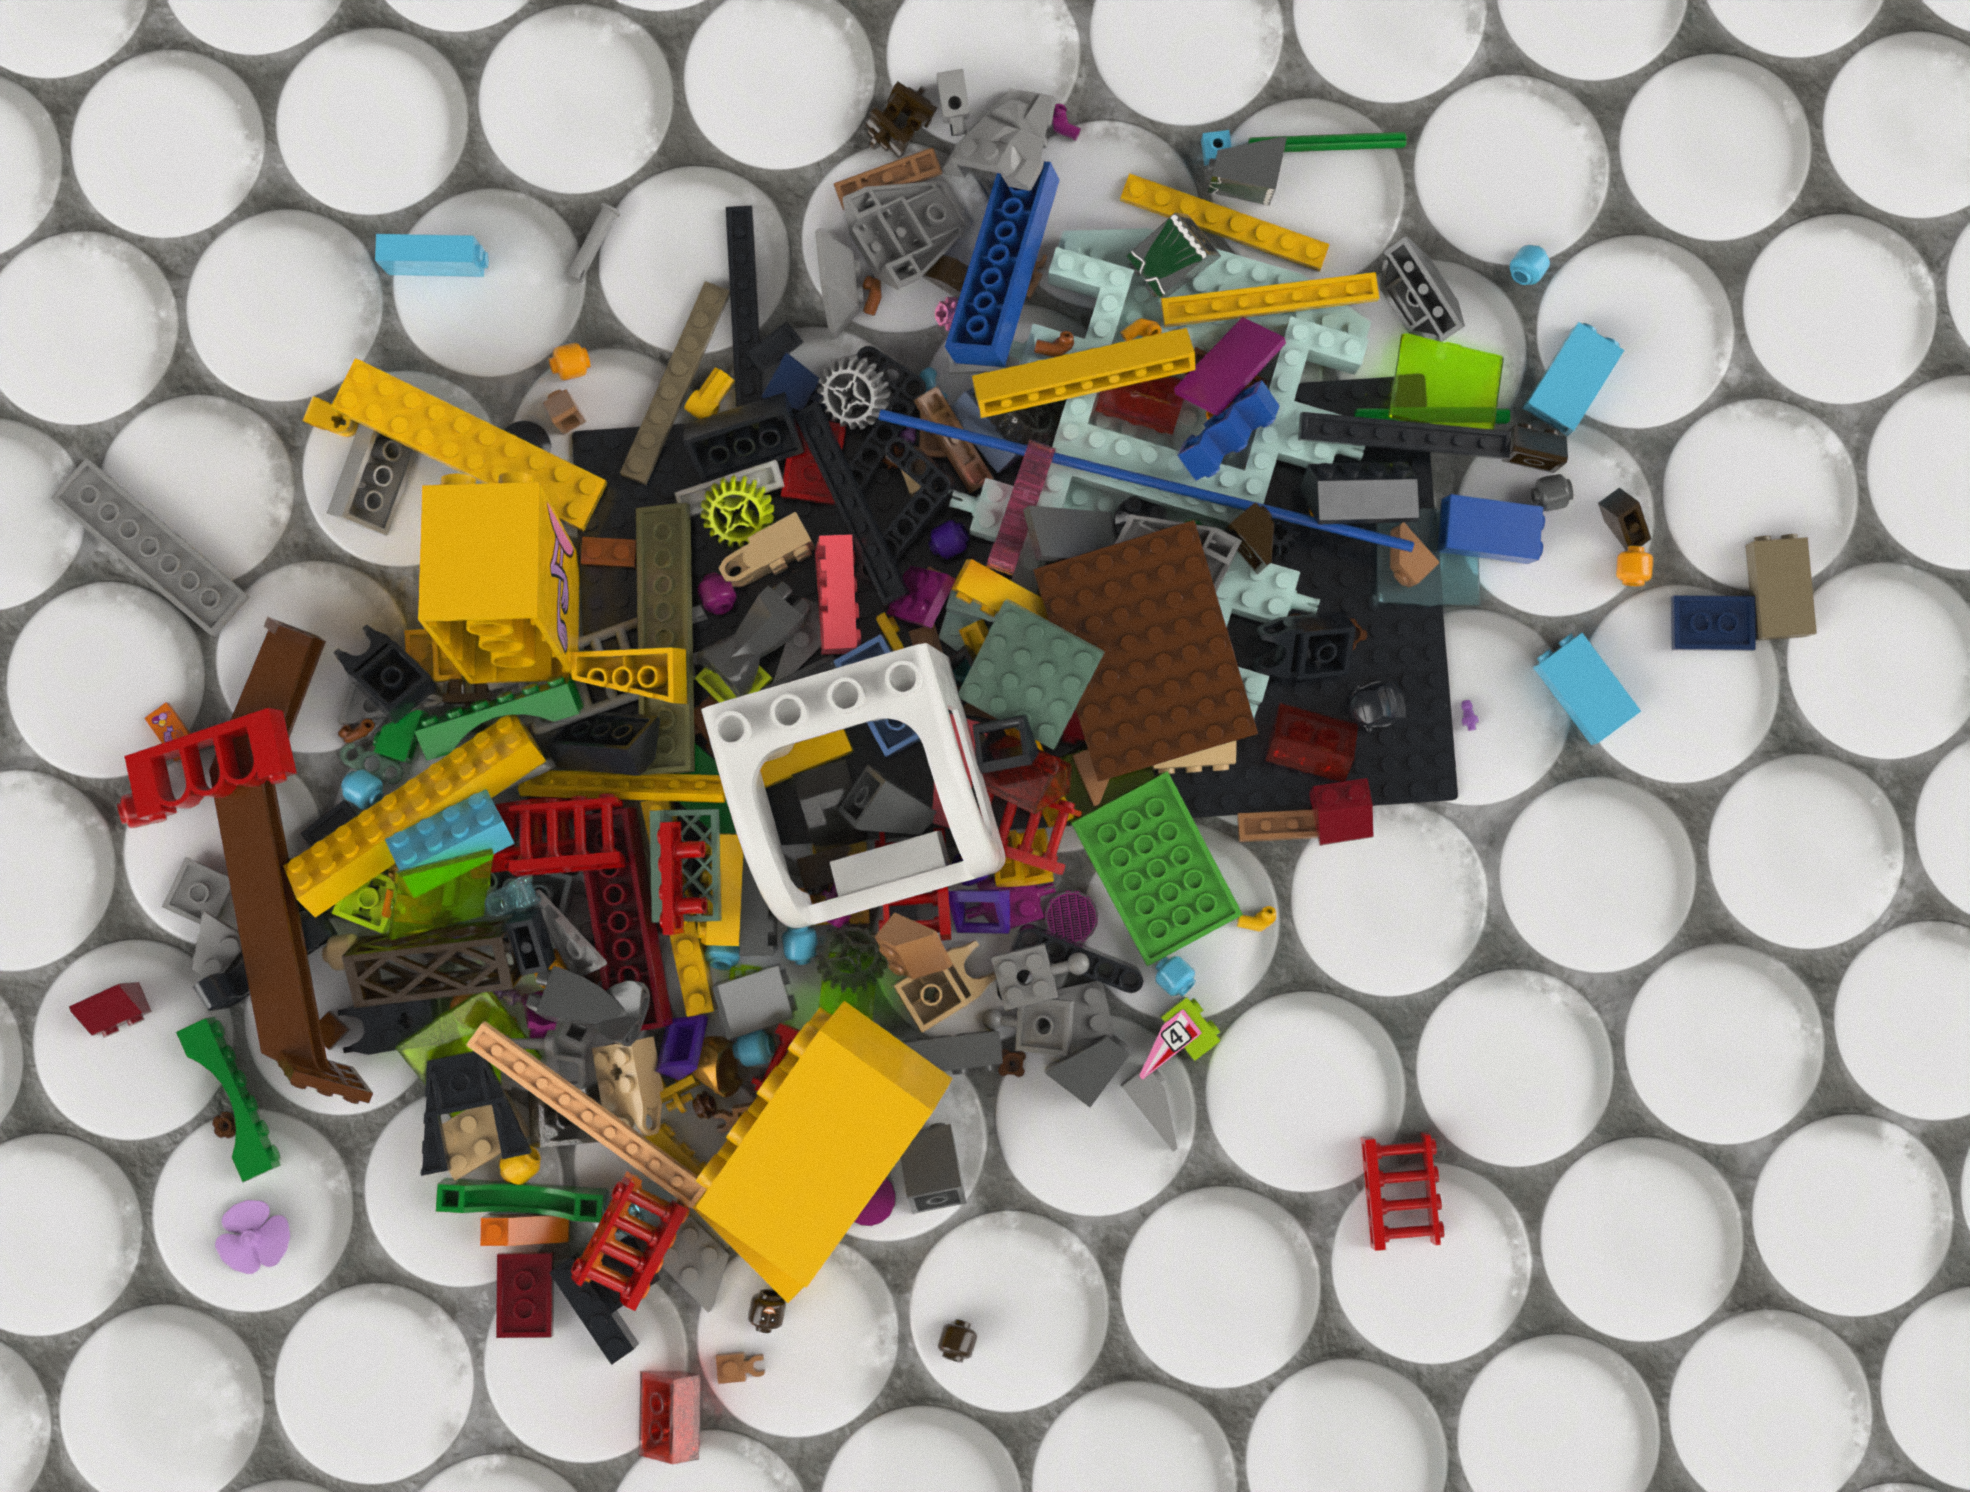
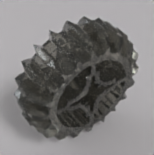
M1042 404L990 416L992 417L990 422L997 427L995 431L1000 432L1003 439L1043 449L1052 441L1057 432L1056 425L1058 423L1054 419L1055 413L1049 409L1050 404Z
M848 921L846 927H841V929L836 927V931L828 928L826 931L827 936L821 935L819 938L821 945L816 946L815 952L818 955L814 957L815 963L819 964L817 966V973L823 974L822 980L824 983L831 980L830 987L832 989L840 985L842 993L846 991V987H849L852 993L855 994L857 987L860 986L865 992L868 987L867 983L875 986L877 984L876 978L882 979L884 976L883 969H887L888 962L886 957L879 951L880 946L875 939L878 932L871 934V925L862 929L861 922L857 923V927H852V923ZM841 943V951L836 953L835 957L829 958L834 947ZM873 956L872 964L862 971V963L867 961L868 957ZM841 970H848L851 973H845Z

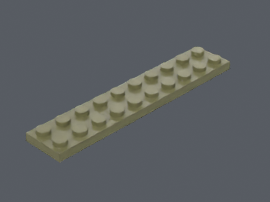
M683 502L636 508L638 649H686L687 704L670 703L639 695V714L655 715L660 718L656 757L641 775L695 772L690 504Z

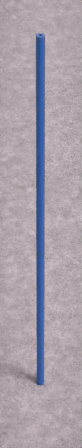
M883 409L879 413L878 420L1243 511L1255 503ZM1257 503L1259 506H1265L1271 513L1272 518L1408 552H1412L1414 547V541L1345 524H1317L1313 516Z

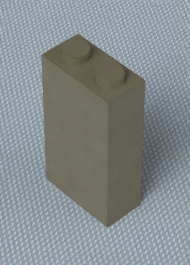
M1798 534L1781 535V539L1771 540L1769 535L1754 537V541L1745 545L1750 596H1755L1756 641L1802 638L1817 634L1808 537L1798 538Z

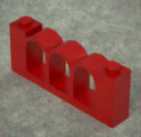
M266 708L124 756L137 818L150 820L151 824L166 821L167 816L177 813L176 808L190 809L195 807L204 796L223 798L230 795L237 785L257 787L266 781H270V784H279L287 781L288 776L297 774L283 711ZM248 734L254 765L249 775L244 778L239 771L232 739ZM214 745L220 776L216 785L210 789L205 780L199 750ZM181 756L186 788L184 794L177 800L172 792L166 761Z

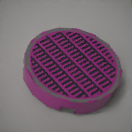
M1065 891L1057 894L1049 901L1045 909L1044 922L1047 930L1078 943L1086 941L1093 935L1098 925V911L1095 903L1087 895L1079 891Z

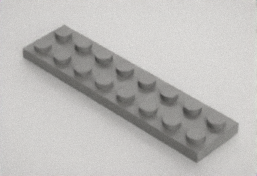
M85 458L51 497L56 504L211 636L216 637L251 597L90 459Z

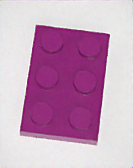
M910 565L909 569L902 576L910 594L889 605L886 614L899 620L932 628L956 579L948 574Z

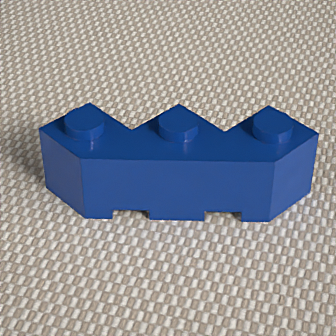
M1261 380L1242 390L1234 398L1233 404L1223 410L1219 416L1213 415L1203 424L1205 429L1201 434L1197 436L1190 435L1183 442L1177 456L1195 481L1205 476L1210 478L1220 470L1219 466L1225 455L1232 451L1234 453L1240 452L1248 445V439L1254 429L1260 426L1265 428L1276 420V414L1280 405Z

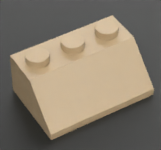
M1236 741L1153 765L1152 770H1159V774L1168 771L1169 774H1175V769L1186 768V773L1202 772V767L1213 766V771L1229 770V765L1236 763Z

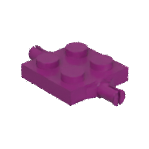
M995 877L977 883L978 889L1010 890V930L1045 919L1040 905L1041 897L1056 893L1053 882L1040 886L997 887ZM980 902L978 906L965 909L966 914H968V920L984 915L989 923H999L994 902Z

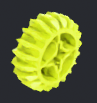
M733 475L730 482L723 477L720 480V485L714 482L711 485L712 491L707 490L704 497L706 499L702 500L701 507L704 510L701 511L700 515L701 518L706 519L703 524L704 528H711L710 536L719 535V543L726 539L729 540V547L733 546L734 542H738L739 547L742 548L744 541L750 543L748 537L773 523L774 516L771 513L774 512V506L769 504L772 498L770 495H764L766 490L764 486L756 488V479L749 484L746 483V476H743L741 481H737L736 476ZM729 495H740L737 498L728 497ZM749 500L756 505L759 516L755 515L754 511L749 508ZM743 504L741 510L742 512H740L739 514H735L734 518L732 519L735 510L739 509ZM716 507L721 509L720 512L727 517L726 523L719 518ZM738 525L746 526L744 528H735Z

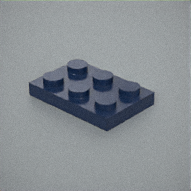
M1672 596V650H1756L1755 596Z

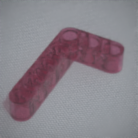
M1029 440L996 541L988 558L987 568L1013 577L1028 533L1023 509L1029 505L1037 506L1056 450L1055 447Z

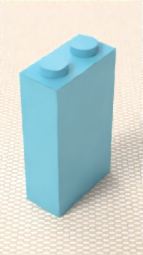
M376 234L375 261L388 275L484 277V268H488L489 265L488 253L485 252L474 236Z
M1578 322L1572 328L1523 406L1524 410L1566 436L1575 431L1625 351L1619 347L1620 345L1617 341L1609 337H1602L1596 333L1597 330L1587 323L1581 324Z
M1571 633L1558 642L1561 647L1556 651L1552 652L1549 649L1537 658L1539 663L1533 668L1588 742L1594 745L1640 713L1641 710L1584 634L1580 633L1574 637Z

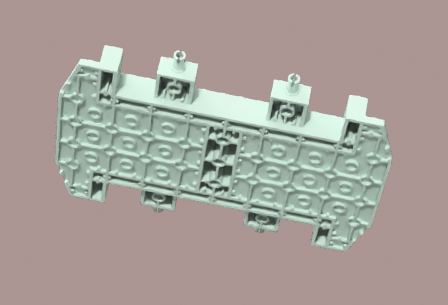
M1142 228L1063 231L1059 246L1055 249L1047 284L1097 298L1085 339L1074 336V345L1065 354L1125 342L1120 332L1140 318L1157 322L1162 329V333L1187 328L1193 349L1196 346L1209 352L1241 318L1164 328L1161 298L1158 296L1155 298L1145 287L1147 284L1146 280L1142 275L1137 276L1134 273V270L1129 267L1131 261L1127 258V255L1155 230ZM1216 249L1221 257L1169 297L1307 281L1310 279L1297 272ZM1347 305L1246 317V319L1285 337L1286 344L1257 374L1269 380L1266 387L1280 407L1276 414V420L1265 428L1260 426L1254 429L1248 439V445L1240 452L1234 453L1232 451L1225 455L1219 466L1220 470L1210 478L1205 476L1195 481L1177 456L1183 442L1192 434L1195 436L1201 434L1205 429L1203 424L1208 420L1206 418V410L1175 394L1174 388L1186 376L1184 373L1067 399L1051 451L1263 504L1276 459L1307 468L1308 464L1333 463L1334 456H1337V454L1361 461L1365 446L1299 441V416L1301 412L1339 414L1294 401L1306 361L1349 374H1356L1362 365L1369 341L1366 338L1371 321ZM1033 324L1028 341L1020 343L1013 340L1008 356L1020 359V365L1053 358L1034 353L1036 342L1039 339L1052 343L1060 337L1061 332ZM1047 462L1038 493L985 478L981 495L974 497L954 490L949 507L972 513L974 518L970 527V535L1021 550L1012 582L1038 595L1039 587L1033 569L1045 566L1046 563H1055V561L1036 560L1023 509L1029 505L1111 512L1114 519V514L1119 505L1129 497L1135 496L1164 507L1167 513V520L1184 522L1185 520L1198 519L1203 526L1216 527L1223 531L1244 512L1243 510ZM1238 552L1216 592L1226 628L1231 613L1262 623H1268L1280 617H1287L1291 609L1316 614L1320 599L1297 593L1295 588L1300 575L1299 571L1270 563L1257 575ZM951 590L939 639L955 651H958L965 645L959 633L960 629L983 619L990 631L997 614L995 617H991L980 611L981 605L973 601L971 604H967L956 598L957 592ZM1238 667L1253 718H1255L1257 707L1262 703L1269 676Z

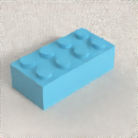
M487 789L473 794L469 798L449 806L445 810L385 839L412 895L515 844Z

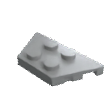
M689 1215L676 1232L677 1236L673 1246L664 1255L662 1267L709 1313L714 1306L730 1252L692 1215ZM634 1237V1239L646 1250L647 1242L640 1238Z

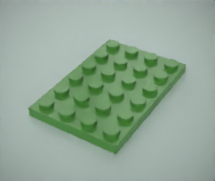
M1168 771L1149 779L1070 822L1147 967L1243 915Z

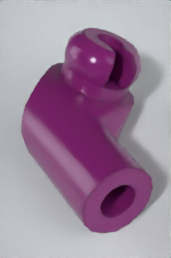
M1055 104L1052 118L1054 131L1077 141L1081 128L1068 123L1067 109L1063 104Z

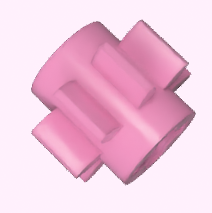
M946 297L945 301H939V305L935 309L936 321L939 323V326H945L946 331L950 330L958 304L957 297Z

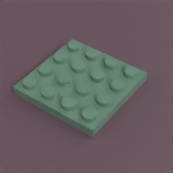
M1006 599L958 695L962 700L997 719L1025 714L1034 739L1054 749L1105 651L1017 603Z

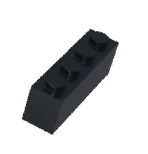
M577 1252L554 1268L549 1274L609 1363L613 1365L634 1350L639 1342L618 1311L614 1312L593 1280H590V1282L584 1281L582 1286L577 1285L572 1280V1266L578 1258H581Z

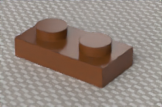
M582 537V565L636 568L637 540Z

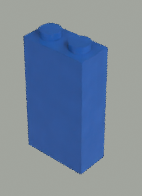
M1451 494L1441 499L1437 552L1524 564L1538 561L1543 553V542H1541V532L1545 526L1543 507Z

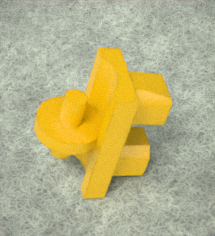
M690 1073L681 1080L675 1079L676 1083L667 1087L661 1076L663 1091L660 1092L661 1103L664 1104L674 1099L666 1104L668 1111L670 1112L678 1107L682 1114L687 1112L685 1103L694 1098L691 1092L683 1096L681 1094L701 1085L700 1081Z

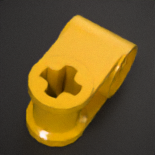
M312 396L303 417V422L322 430H328L342 437H352L356 434L359 426L358 422L335 412L331 408V403ZM346 421L345 426L340 425V422Z

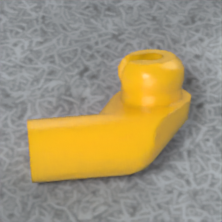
M1265 906L1253 917L1243 914L1238 917L1237 927L1261 932L1275 922L1276 910L1272 906Z

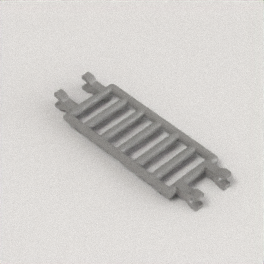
M702 605L692 608V624L707 619ZM638 617L579 637L578 649L591 645L592 651H604L601 641L614 636L617 638L620 650L631 649L626 632L638 628ZM701 651L693 653V680L697 676L695 667L699 666L696 662V656ZM575 681L584 704L579 714L554 722L547 720L542 723L540 717L521 714L518 717L526 727H532L534 734L540 735L639 699V695L628 692L618 695L616 689L604 687L608 699L592 704L586 683ZM529 682L487 684L490 692L499 695L519 686L521 692L522 688L529 685Z

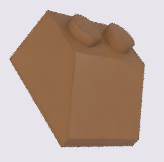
M897 913L891 916L875 936L880 946L879 951L886 957L889 963V969L898 976L904 975L911 979H916L949 969L953 965L935 930Z

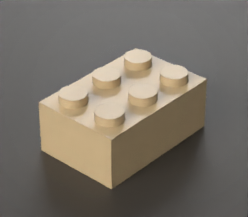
M503 1090L525 1137H530L532 1133L507 1090ZM492 1105L467 1109L442 1124L451 1167L448 1171L454 1181L464 1177L501 1154Z

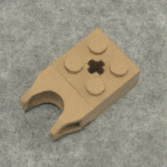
M794 512L748 537L750 543L727 556L722 561L719 570L725 581L732 582L733 587H743L772 572L776 575L785 571L788 568L787 564L796 559L798 562L807 559L812 555L811 551L815 547L797 513ZM734 567H741L739 575L729 576L730 571Z
M976 940L964 946L946 950L953 963L949 969L916 979L903 976L891 984L920 1032L923 1033L980 997L987 986L996 980L994 972L977 978H971L965 972L964 962L966 958L979 946ZM928 987L930 989L935 988L936 990L933 993L934 999L931 1001L929 998L924 999L923 997L926 993L925 989Z
M654 1036L636 1039L630 1047L613 1043L591 1048L602 1106L619 1119H622L630 1127L633 1128L634 1124H636L643 1136L657 1134L660 1128L662 1110L660 1092L663 1091L661 1074L655 1071L658 1058ZM646 1115H649L652 1119V1128L650 1130L646 1127Z

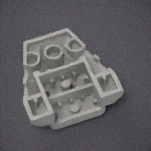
M1010 88L952 149L942 167V172L963 178L966 177L970 168L1001 173L1008 187L1031 191L1043 169L1044 161L1041 155L1042 150L1047 148L1048 144L1045 135L1046 130L1051 128L1056 103L1055 97Z

